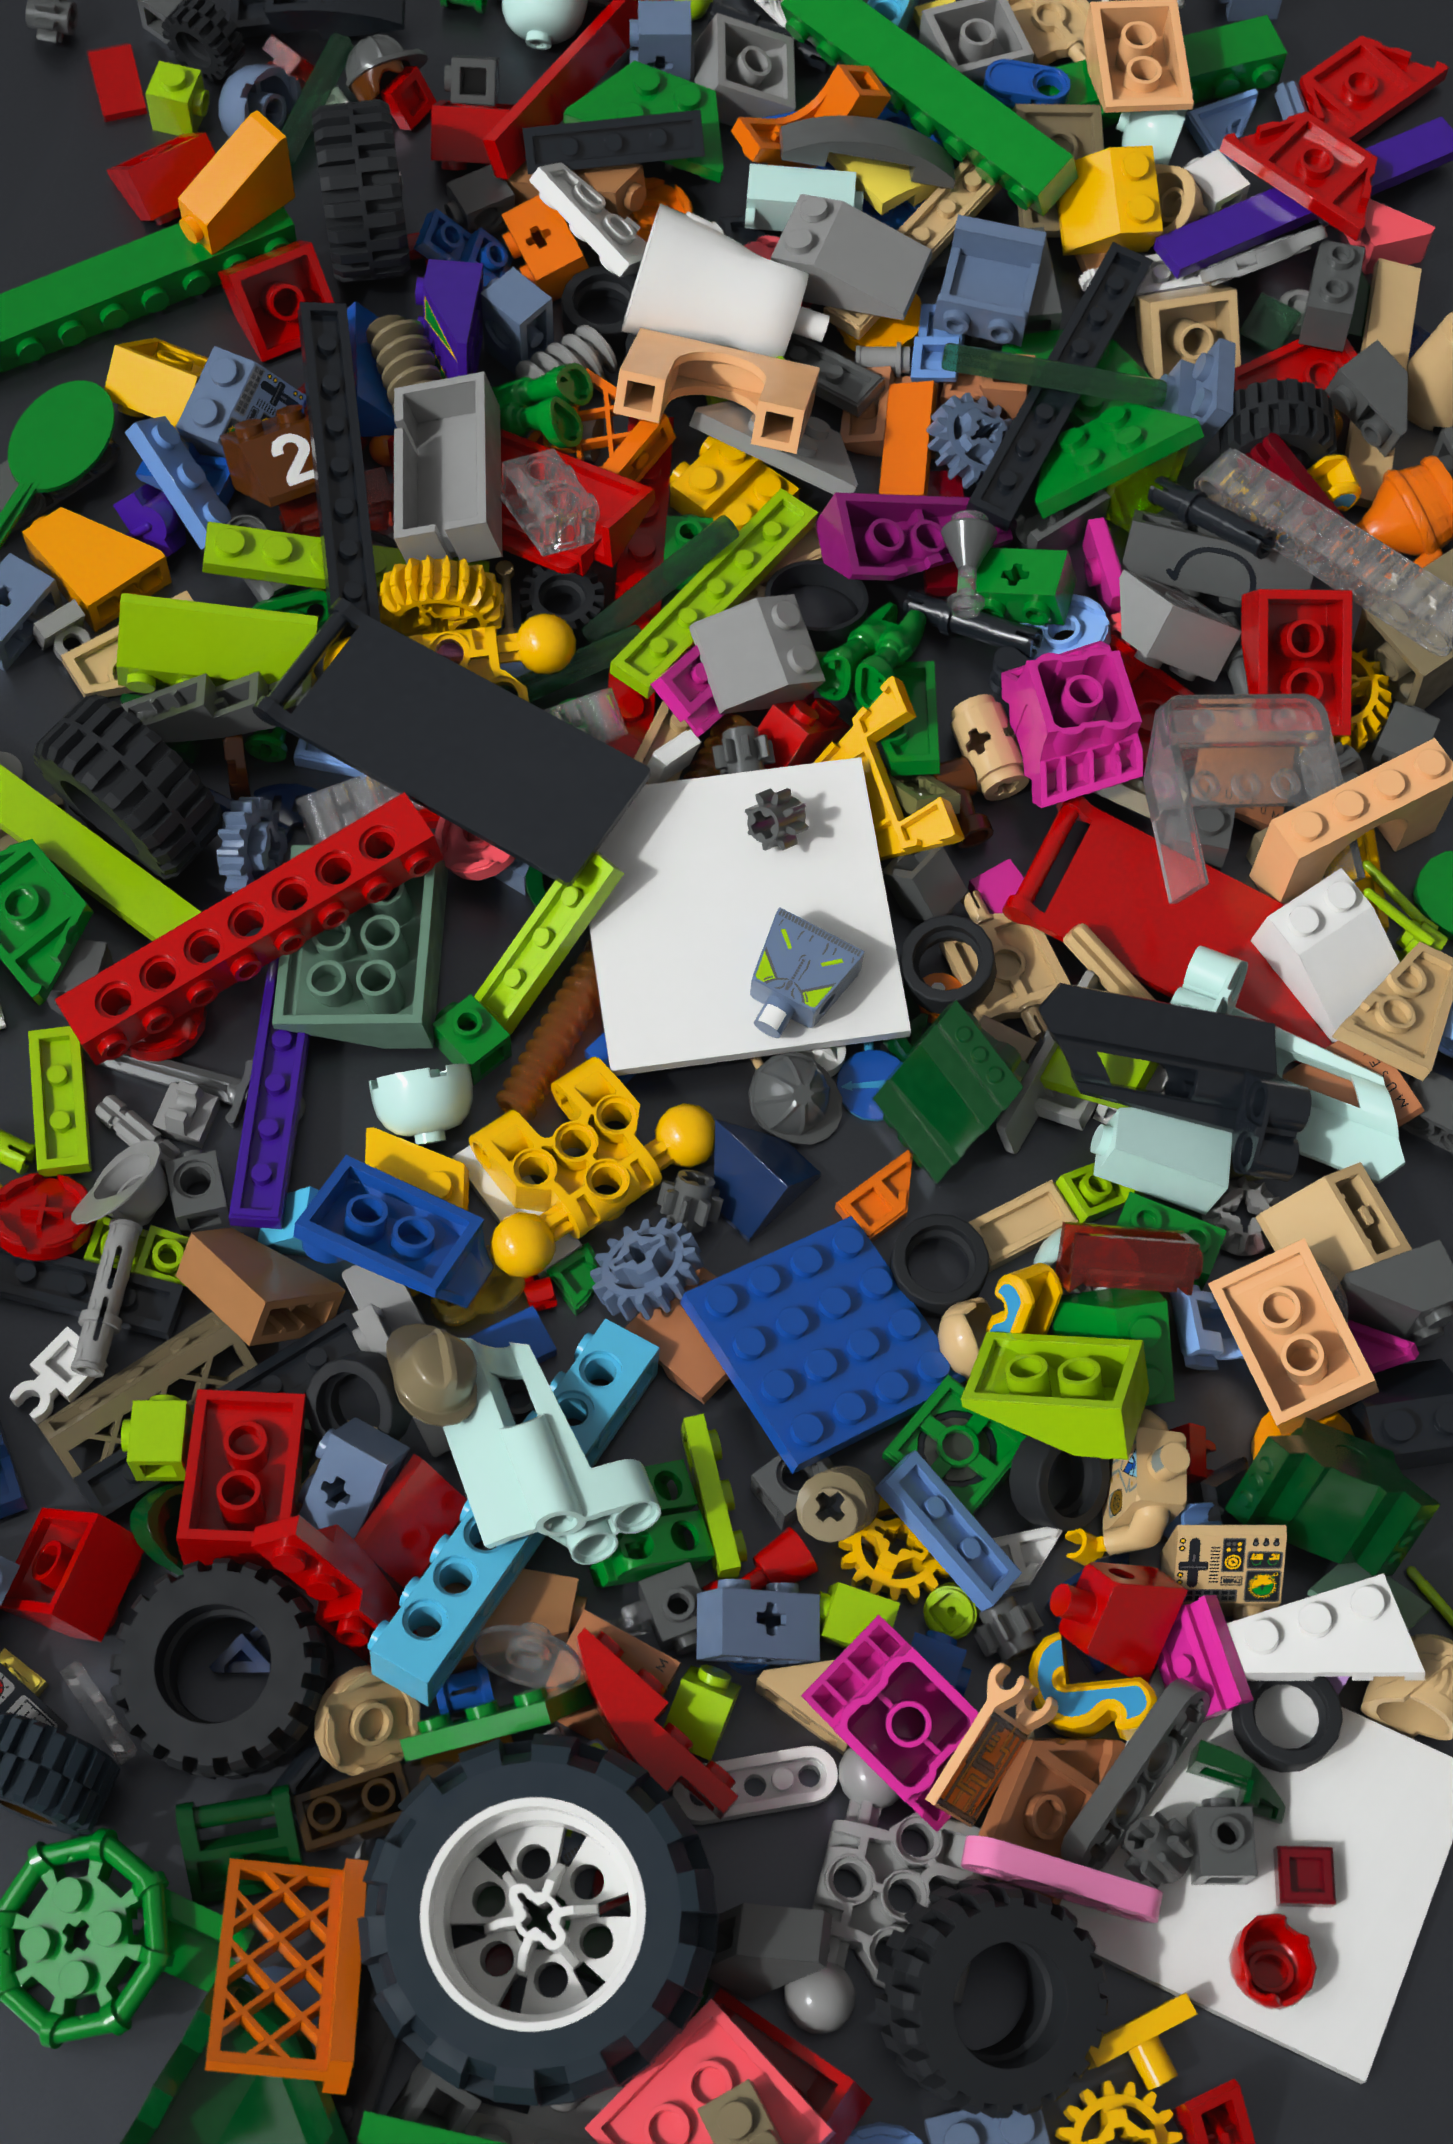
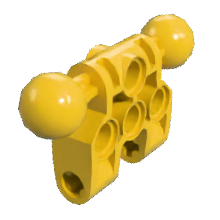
M546 613L528 618L521 624L517 633L496 635L495 626L407 636L436 653L441 646L447 643H454L460 646L464 656L459 665L498 686L508 685L517 692L518 697L529 702L527 687L507 671L500 669V664L521 661L527 669L537 674L550 675L564 669L571 662L576 650V638L570 625L564 619L554 614ZM351 636L339 639L329 648L324 657L323 672Z
M591 1057L551 1084V1090L556 1102L570 1120L561 1124L553 1136L549 1138L541 1137L520 1113L513 1109L469 1137V1144L474 1155L512 1205L519 1209L544 1212L540 1216L518 1212L504 1217L498 1224L490 1239V1253L497 1267L512 1277L529 1278L540 1274L553 1259L556 1251V1241L568 1233L575 1239H579L597 1225L619 1218L625 1212L628 1205L661 1184V1171L669 1165L673 1164L674 1166L692 1168L705 1163L714 1153L715 1121L712 1114L699 1105L682 1103L671 1107L659 1119L655 1129V1139L643 1146L636 1137L640 1103L601 1059ZM618 1121L623 1123L626 1128L613 1130L608 1128L605 1123ZM569 1148H578L586 1154L580 1157H572L564 1151ZM528 1175H538L545 1181L540 1184H529L522 1179ZM600 1185H609L614 1187L617 1192L611 1195H604L597 1192L594 1188Z

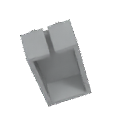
M485 372L394 388V422L397 426L394 429V540L406 563H408L409 558L426 560L427 555L434 559H443L446 555H448L450 560L454 557H458L459 560L465 558L467 563L503 557L500 406Z

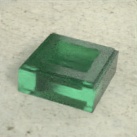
M1261 293L1239 334L1243 338L1271 352L1287 343L1302 316L1295 309Z

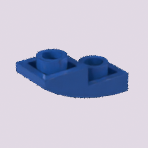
M437 208L426 215L414 246V250L427 259L483 263L484 287L494 278H500L508 272L513 261L509 248L483 228H479L470 234Z

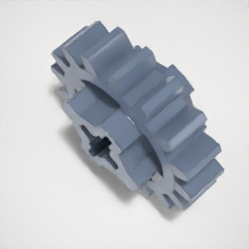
M965 393L960 399L953 395L932 414L933 422L927 427L926 431L935 437L928 444V448L938 451L940 457L935 461L936 465L942 466L946 464L950 468L947 477L952 480L957 475L960 476L963 488L968 489L974 482L977 487L1013 422L1012 419L1003 420L1000 417L1001 406L997 405L990 409L987 407L986 397L981 396L974 402L970 393Z
M239 797V800H232L230 802L231 812H224L222 815L224 825L221 829H218V835L222 839L221 847L217 849V863L219 875H226L227 877L224 887L226 892L235 893L284 864L283 855L287 852L288 848L285 828L278 827L277 823L280 813L279 811H272V801L263 800V797Z
M662 1218L656 1227H652L648 1219L642 1221L640 1230L633 1231L629 1226L624 1227V1237L619 1241L609 1238L606 1242L610 1247V1251L608 1253H599L595 1256L600 1267L590 1271V1276L595 1282L592 1286L602 1305L607 1307L611 1315L615 1316L621 1312L627 1321H631L637 1312L640 1311L644 1318L649 1320L652 1318L654 1309L661 1307L666 1313L670 1312V1301L674 1298L681 1300L685 1293V1286L696 1285L700 1281L695 1272L704 1267V1262L699 1255L701 1252L700 1247L692 1233H688L681 1222L672 1227L667 1218Z

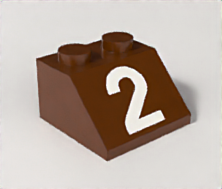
M302 405L282 407L276 411V417L264 421L260 419L241 421L234 425L235 431L220 435L233 488L269 507H274L316 492L308 410L303 408Z

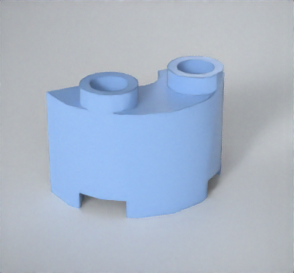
M1198 1285L1179 1286L1169 1292L1180 1349L1184 1356L1186 1367L1196 1370H1219L1217 1360L1244 1359L1212 1292L1200 1291Z

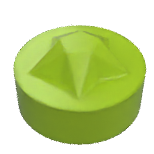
M947 1582L939 1585L937 1589L929 1594L923 1609L925 1622L931 1631L944 1633L954 1639L967 1635L977 1624L978 1614L980 1613L978 1607L956 1582Z

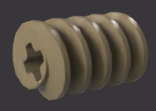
M400 315L379 317L369 325L366 331V339L371 345V353L376 360L377 370L381 374L383 387L387 390V398L392 405L393 414L394 388L441 380V372L434 366L435 356L429 351L430 342L424 336L425 329L423 324L418 320L405 319Z
M846 1465L817 1473L808 1479L798 1492L796 1502L798 1521L805 1532L817 1540L830 1543L844 1540L870 1525L877 1515L880 1497L879 1493L874 1489L876 1484L870 1475L861 1469ZM838 1493L845 1499L840 1506L842 1511L839 1513L833 1508L837 1500L835 1495Z

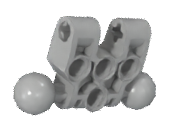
M851 1747L844 1752L839 1763L838 1775L842 1790L850 1799L845 1820L833 1821L812 1906L813 1910H823L832 1915L827 1968L786 1984L784 1990V2003L788 2015L798 2027L812 2034H828L839 2030L849 2021L853 2013L856 1991L851 1977L844 1970L849 1949L855 1951L856 1958L871 1984L885 1989V1983L876 1979L879 1967L875 1957L876 1944L880 1941H888L894 1929L903 1933L910 1924L905 1919L904 1915L906 1913H900L890 1905L888 1891L891 1886L902 1885L908 1888L913 1895L914 1905L918 1903L928 1907L930 1903L929 1883L957 1890L959 1881L978 1879L988 1883L990 1878L961 1867L966 1836H978L981 1830L979 1827L973 1826L971 1828L962 1822L949 1819L936 1832L915 1812L893 1825L889 1830L878 1828L882 1808L893 1805L900 1797ZM904 1831H916L925 1838L927 1844L925 1856L913 1857L903 1849L901 1835ZM849 1870L858 1877L860 1882V1893L858 1896L850 1898L839 1894L833 1883L836 1871ZM971 1962L966 1966L958 1981L953 2006L959 2007L962 2005Z

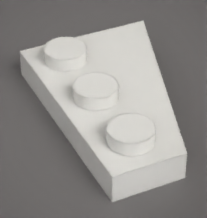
M562 162L538 167L529 181L539 191L541 200L564 217L569 223L571 232L578 239L587 242L600 256L601 264L608 271L619 277L638 273L647 242L636 234L641 227L629 217L623 219L604 208L606 206L604 197Z
M1384 1573L1227 1623L1247 1681H1314L1316 1677H1352V1681H1373V1676H1404L1405 1681L1425 1680L1424 1668Z

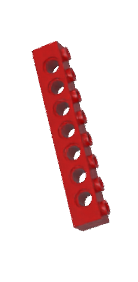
M404 792L54 1000L82 1047L95 1065L98 1066L106 1060L119 1058L127 1052L131 1045L146 1036L164 1031L175 1019L193 1008L203 1007L211 1003L218 993L235 983L253 978L260 972L262 967L280 956L298 951L307 940L322 931L340 926L347 920L349 915L362 907L385 899L394 888L409 879L427 874L436 863L444 858L433 832ZM392 851L384 858H376L382 852ZM349 876L343 883L333 884L338 878ZM306 902L299 909L289 910L296 903ZM262 928L257 934L246 936L251 930ZM218 953L212 961L202 963L207 956ZM174 979L168 987L158 989L165 981ZM130 1005L127 1011L114 1016L121 1007Z

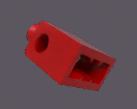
M1090 1562L1084 1566L1076 1587L1064 1583L1056 1586L1051 1594L1050 1609L1053 1615L1062 1618L1059 1624V1633L1077 1648L1130 1678L1141 1677L1148 1683L1188 1589L1155 1567Z

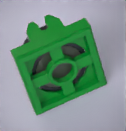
M948 1374L886 1448L882 1459L892 1467H895L903 1457L916 1450L966 1509L974 1515L980 1507L987 1506L997 1488L1000 1489L1010 1475L1012 1459L1020 1443L1028 1435L962 1407L961 1397L965 1387Z

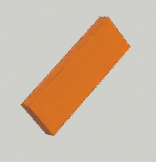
M934 381L889 384L879 494L928 496L932 451L928 448V444L933 440V436L926 431L927 427L933 422L931 416L935 412L937 389Z

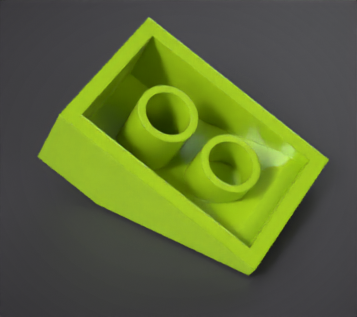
M986 1332L961 1397L962 1407L1073 1456L1128 1460L1150 1391L1143 1340Z

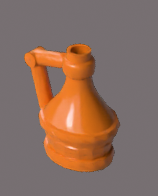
M1431 455L1425 456L1420 461V465L1401 470H1387L1383 474V483L1366 514L1353 526L1349 533L1322 553L1328 566L1331 569L1338 566L1347 567L1350 574L1377 599L1442 556L1443 552L1441 549L1453 540V479L1444 464L1437 456ZM1372 552H1396L1419 557L1386 584L1360 558V555Z

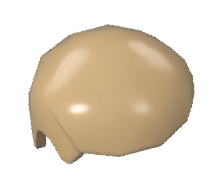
M983 1297L961 1301L952 1305L942 1316L939 1325L938 1342L940 1352L950 1363L952 1371L969 1379L986 1335V1326L993 1315L987 1301Z

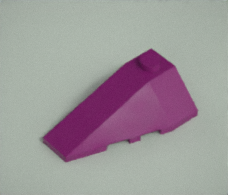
M835 492L815 522L823 563L848 579L895 580L953 562L941 536V530L945 524L952 520L976 518L965 513L970 498ZM995 527L997 538L991 548L1010 544L1013 540L1011 527H1009L1007 532Z

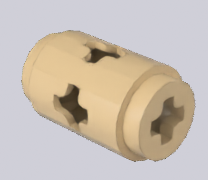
M982 694L970 697L955 706L951 711L952 722L950 728L962 756H966L973 767L977 780V791L983 793L986 800L997 801L1011 797L1023 790L1029 783V778L1024 776L1021 750L1013 728L1010 727V721L1003 704L996 702L993 695Z

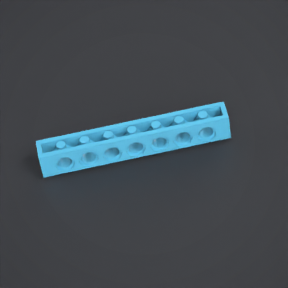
M606 1318L595 1334L588 1332L581 1339L574 1354L575 1362L568 1372L560 1371L550 1384L566 1419L573 1418L583 1422L580 1425L570 1427L591 1468L594 1467L658 1373L660 1347ZM602 1379L610 1384L597 1386L590 1383V1381ZM531 1411L523 1423L537 1417L536 1411ZM468 1500L460 1513L459 1520L461 1523L451 1536L444 1534L438 1540L430 1556L429 1562L431 1565L421 1579L415 1576L409 1581L399 1600L400 1609L390 1622L383 1620L377 1626L368 1643L372 1675L426 1706L431 1704L546 1536L536 1532L498 1545L491 1550H480L474 1547V1545L483 1540ZM451 1583H462L468 1587L464 1592L456 1594L449 1593L443 1588ZM422 1626H431L438 1630L431 1637H419L412 1633L415 1629Z

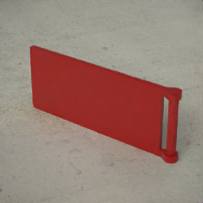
M1083 796L1057 803L1058 814L1016 894L1010 895L1002 908L1003 914L1009 920L1034 927L1063 942L1065 935L1074 926L1081 923L1086 924L1139 982L1170 998L1174 996L1179 987L1183 986L1188 965L1199 945L1248 962V970L1235 1006L1236 1008L1264 1021L1272 1022L1275 1026L1324 1049L1333 1044L1250 941L1267 916L1285 904L1097 809ZM1075 821L1090 824L1045 913L1040 911L1033 905V902Z

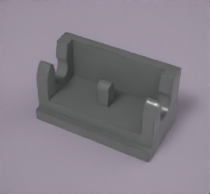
M1101 489L1093 497L1089 495L1044 519L1039 512L1026 520L1023 515H1019L1014 518L1010 526L1013 540L1009 545L1012 548L1065 550L1084 538L1088 520L1101 517L1106 518L1111 497L1104 489Z

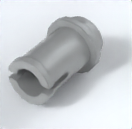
M897 342V346L861 347V345H856V364L864 368L891 366L893 373L896 374V378H901V374H910V346H901V342Z

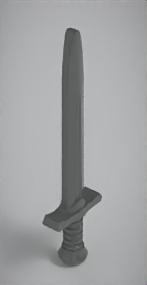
M83 1048L84 1060L95 1064ZM125 1054L114 1060H106L98 1066L168 1087L171 1082L179 1084L180 1080L197 1085L204 1092L218 1096L220 1102L232 1105L225 1116V1120L233 1129H236L246 1109L253 1059L245 1062V1071L242 1079L171 1060L140 1061ZM303 1097L301 1098L298 1121L303 1117L306 1108Z

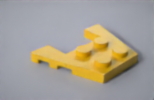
M891 676L881 685L880 689L883 693L869 708L863 706L852 718L853 727L838 744L831 742L813 762L862 758L880 861L959 843L965 839L951 802L942 797L937 798L907 818L903 815L876 743L917 716L903 681L895 676Z

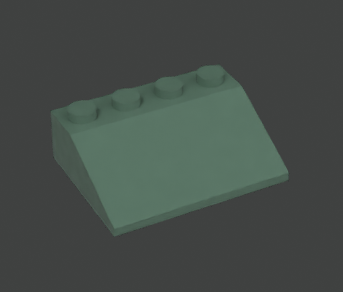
M291 845L290 860L314 845ZM392 851L382 852L376 858H384ZM444 859L436 863L427 874L411 878L394 888L385 899L377 903H369L352 913L340 926L326 929L307 940L298 951L280 956L272 1019L274 1029L306 1033L312 1036L382 1049L433 1048L434 1034L432 1024L435 1022L448 881V869L445 867ZM349 876L340 877L333 884L343 883ZM306 902L296 903L289 910L299 909Z

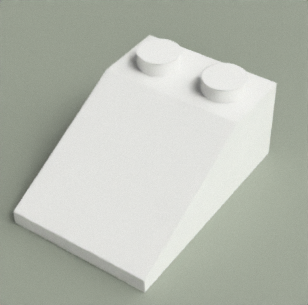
M1342 868L1267 916L1250 940L1332 1043L1338 1041L1332 1038L1339 1026L1355 1012L1370 993L1400 963L1374 907Z

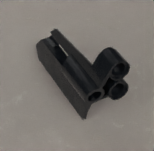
M1059 983L1040 1005L1038 1010L1052 1039L1062 1050L1070 1067L1071 1077L1080 1094L1232 1133V1163L1236 1173L1284 1182L1292 1179L1299 1159V1144L1296 1135L1297 1132H1301L1308 1122L1311 1111V1093L1307 1087L1293 1085L1277 1074L1274 1023L1065 983ZM1097 1052L1162 1063L1168 1075L1166 1090L1164 1092H1157L1111 1083Z

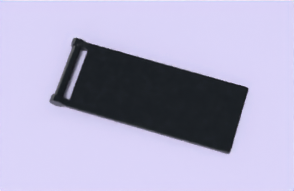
M337 598L329 608V618L267 697L262 695L252 707L254 714L263 722L288 731L397 793L402 794L405 792L409 799L559 883L567 887L572 886L651 777L650 768L361 612L351 602L343 598ZM346 627L357 629L292 714L283 709Z

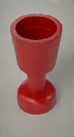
M788 1527L752 1558L755 1569L740 1579L750 1580L751 1589L762 1590L769 1583H797L819 1570L803 1540L794 1529ZM718 1580L708 1583L701 1588V1591L717 1589Z

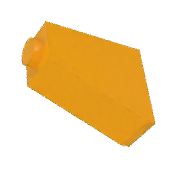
M258 110L246 118L178 198L182 217L179 224L183 233L192 243L196 244L199 242L212 255L295 198L287 138Z
M63 507L58 508L49 515L37 518L30 527L22 531L30 558L42 572L56 580L58 590L68 602L76 600L85 613V621L95 632L120 616L121 593L151 596L172 582L166 556L161 550Z

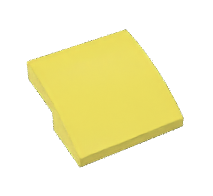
M832 152L828 154L827 161L836 170L856 172L855 189L864 192L863 197L880 215L885 214L906 200L914 207L926 200L939 187L911 182L909 165Z

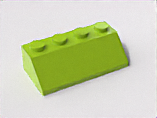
M121 593L116 665L118 685L126 686L129 690L137 693H152L155 690L167 688L207 673L215 686H219L257 671L261 673L269 685L282 678L317 633L318 616Z

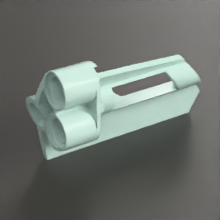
M1199 945L1188 965L1184 984L1176 990L1170 1003L1264 1021L1235 1007L1246 977L1248 962ZM1275 1026L1277 1074L1281 1078L1285 1067L1290 1062L1299 1061L1350 1080L1354 1086L1359 1107L1309 1089L1311 1093L1310 1116L1305 1128L1301 1132H1297L1296 1135L1299 1144V1154L1339 1170L1361 1162L1375 1184H1379L1403 1167L1405 1160L1399 1142L1398 1123L1383 1076ZM1288 1081L1289 1083H1291V1084H1293V1085L1300 1086V1085H1298V1084H1295V1083H1293V1082Z
M459 1338L470 1347L477 1361V1404L468 1418L459 1424L444 1426L443 1429L485 1547L491 1549L511 1540L539 1532L567 1547L571 1558L576 1563L592 1565L609 1558L618 1547L617 1534L620 1532L624 1534L638 1533L648 1529L658 1521L661 1515V1507L647 1472L640 1461L623 1459L593 1468L590 1467L528 1344L509 1342L510 1346L497 1348L482 1345L472 1338ZM498 1378L524 1379L537 1417L516 1425Z

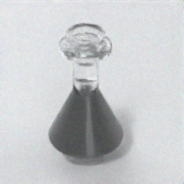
M964 510L952 515L951 521L943 526L941 536L958 569L957 592L947 598V605L952 609L951 612L954 616L970 619L977 617L980 614V610L985 606V598L976 593L977 570L996 540L997 530L989 523V519L984 513Z

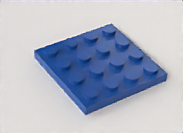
M852 1216L685 1292L680 1301L685 1312L792 1474L917 1412L948 1374L962 1385L967 1381L964 1376L952 1371L950 1363L940 1352L938 1337L914 1302L910 1301L897 1287L891 1269Z

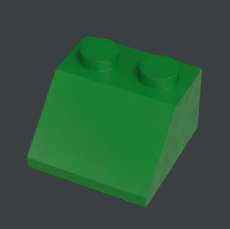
M1152 1283L1062 1295L1051 1323L1052 1335L1143 1340L1150 1390L1145 1406L1175 1402L1167 1300Z

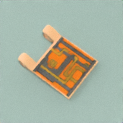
M1005 1663L996 1664L989 1673L987 1701L925 1799L971 1828L1030 1733L1050 1722L1058 1711V1702L1051 1696L1045 1700V1704L1040 1710L1032 1711L1031 1702L1037 1696L1039 1690L1023 1675L1019 1676L1016 1685L1012 1689L1004 1690L1003 1681L1011 1671L1010 1667ZM1016 1705V1720L1003 1711Z

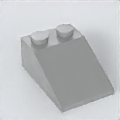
M800 194L772 253L771 260L809 273L802 302L904 320L931 260L932 250L844 201Z

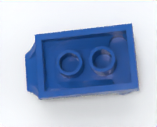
M345 1155L295 1222L293 1237L302 1240L303 1250L307 1256L315 1261L327 1264L346 1260L416 1291L468 1309L494 1268L484 1242V1218L348 1155Z

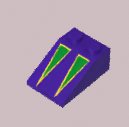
M428 259L425 277H417L415 302L416 305H423L424 316H418V321L424 326V336L430 342L429 351L435 356L434 366L440 370L441 379L478 373L484 343L481 306L483 263Z

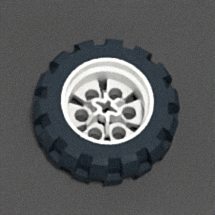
M535 1733L532 1740L503 1743L499 1738L459 1754L460 1761L434 1779L428 1774L397 1806L402 1812L385 1840L377 1838L362 1880L368 1884L365 1914L363 1917L358 1918L361 1963L367 1965L377 1994L373 2000L395 2038L402 2039L422 2060V2066L458 2089L481 2095L495 2102L546 2107L585 2101V2098L617 2086L620 2088L637 2074L655 2063L657 2056L679 2033H682L704 1997L702 1991L712 1960L716 1958L719 1914L717 1913L713 1883L715 1878L701 1839L675 1797H672L650 1776L648 1770L612 1748L609 1751H605L581 1743L578 1737ZM566 1829L587 1836L569 1867L561 1864L560 1861ZM495 1841L512 1870L511 1872L504 1873L503 1879L477 1857ZM536 1848L547 1850L551 1858L548 1872L537 1879L525 1877L522 1871L524 1856L530 1850ZM594 1868L600 1870L604 1876L603 1890L593 1899L585 1900L579 1898L574 1888L576 1877L585 1869ZM490 1886L501 1887L506 1897L505 1906L502 1911L493 1917L481 1916L477 1907L480 1893ZM629 1894L631 1917H600L599 1907L606 1904V1902ZM556 1895L566 1902V1907H562L555 1900ZM526 1899L543 1910L550 1905L552 1906L553 1911L547 1918L552 1925L550 1928L556 1934L555 1940L537 1927L528 1931L526 1926L531 1922L532 1918L528 1912L529 1908L524 1903ZM565 1920H571L568 1932L564 1928ZM451 1925H484L486 1938L454 1949ZM594 1927H606L613 1936V1946L610 1952L602 1958H589L583 1948L585 1935ZM518 1932L524 1937L523 1941L521 1940ZM498 1944L509 1945L514 1953L512 1968L503 1976H491L485 1966L487 1953ZM538 1944H543L547 1949L537 1950L536 1948ZM583 1962L605 1981L590 1997H588L575 1971ZM561 1965L568 1975L566 1989L554 1998L545 1997L540 1992L538 1986L539 1976L546 1967ZM519 1976L527 1978L521 2012L515 2013L500 2008L513 1982Z

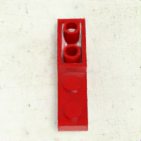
M297 1515L255 1527L251 1547L266 1558L274 1568L282 1571L303 1588L310 1597L319 1601L315 1622L332 1634L339 1643L347 1646L367 1662L368 1665H371L368 1643L373 1632L383 1620L390 1622L401 1607L399 1606L400 1599L374 1561L338 1524L317 1530L303 1517ZM415 1629L412 1633L418 1636L417 1631Z
M584 1627L577 1635L576 1642L582 1673L594 1705L621 1752L626 1758L648 1770L650 1776L668 1793L679 1782L721 1820L739 1797L731 1790L736 1784L735 1780L714 1761L710 1760L705 1766L692 1755L689 1750L692 1748L693 1743L676 1726L668 1722L662 1728L657 1723V1720L664 1714L669 1703L662 1697L666 1692L665 1687L647 1670L641 1668L636 1674L620 1660L625 1653L607 1634L599 1631L594 1636Z

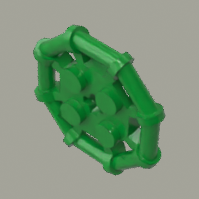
M104 1827L99 1828L91 1835L46 1844L39 1841L28 1849L27 1861L0 1899V2003H4L39 2035L42 2046L58 2049L63 2043L110 2033L122 2036L132 2028L131 2019L166 1966L172 1967L175 1957L174 1954L170 1953L165 1898V1889L168 1887L169 1881L165 1873L153 1870L118 1840L115 1830ZM90 1859L87 1876L78 1878L66 1876L62 1864ZM113 1868L133 1883L132 1888L126 1894L109 1880ZM42 1879L48 1889L31 1915L19 1913ZM143 1907L146 1946L140 1945L139 1935H133L132 1919L138 1920L137 1910ZM87 1923L89 1928L85 1935L90 1944L87 1949L79 1947L75 1949L73 1944L75 1930L77 1927H83ZM14 1929L25 1930L20 1940V1952L27 1960V1966L18 1971ZM135 1960L141 1962L120 1993L117 1986ZM38 1982L55 1996L50 2011L27 1992ZM97 1995L100 2004L98 2012L75 2016L77 2000L85 1999L86 1996Z

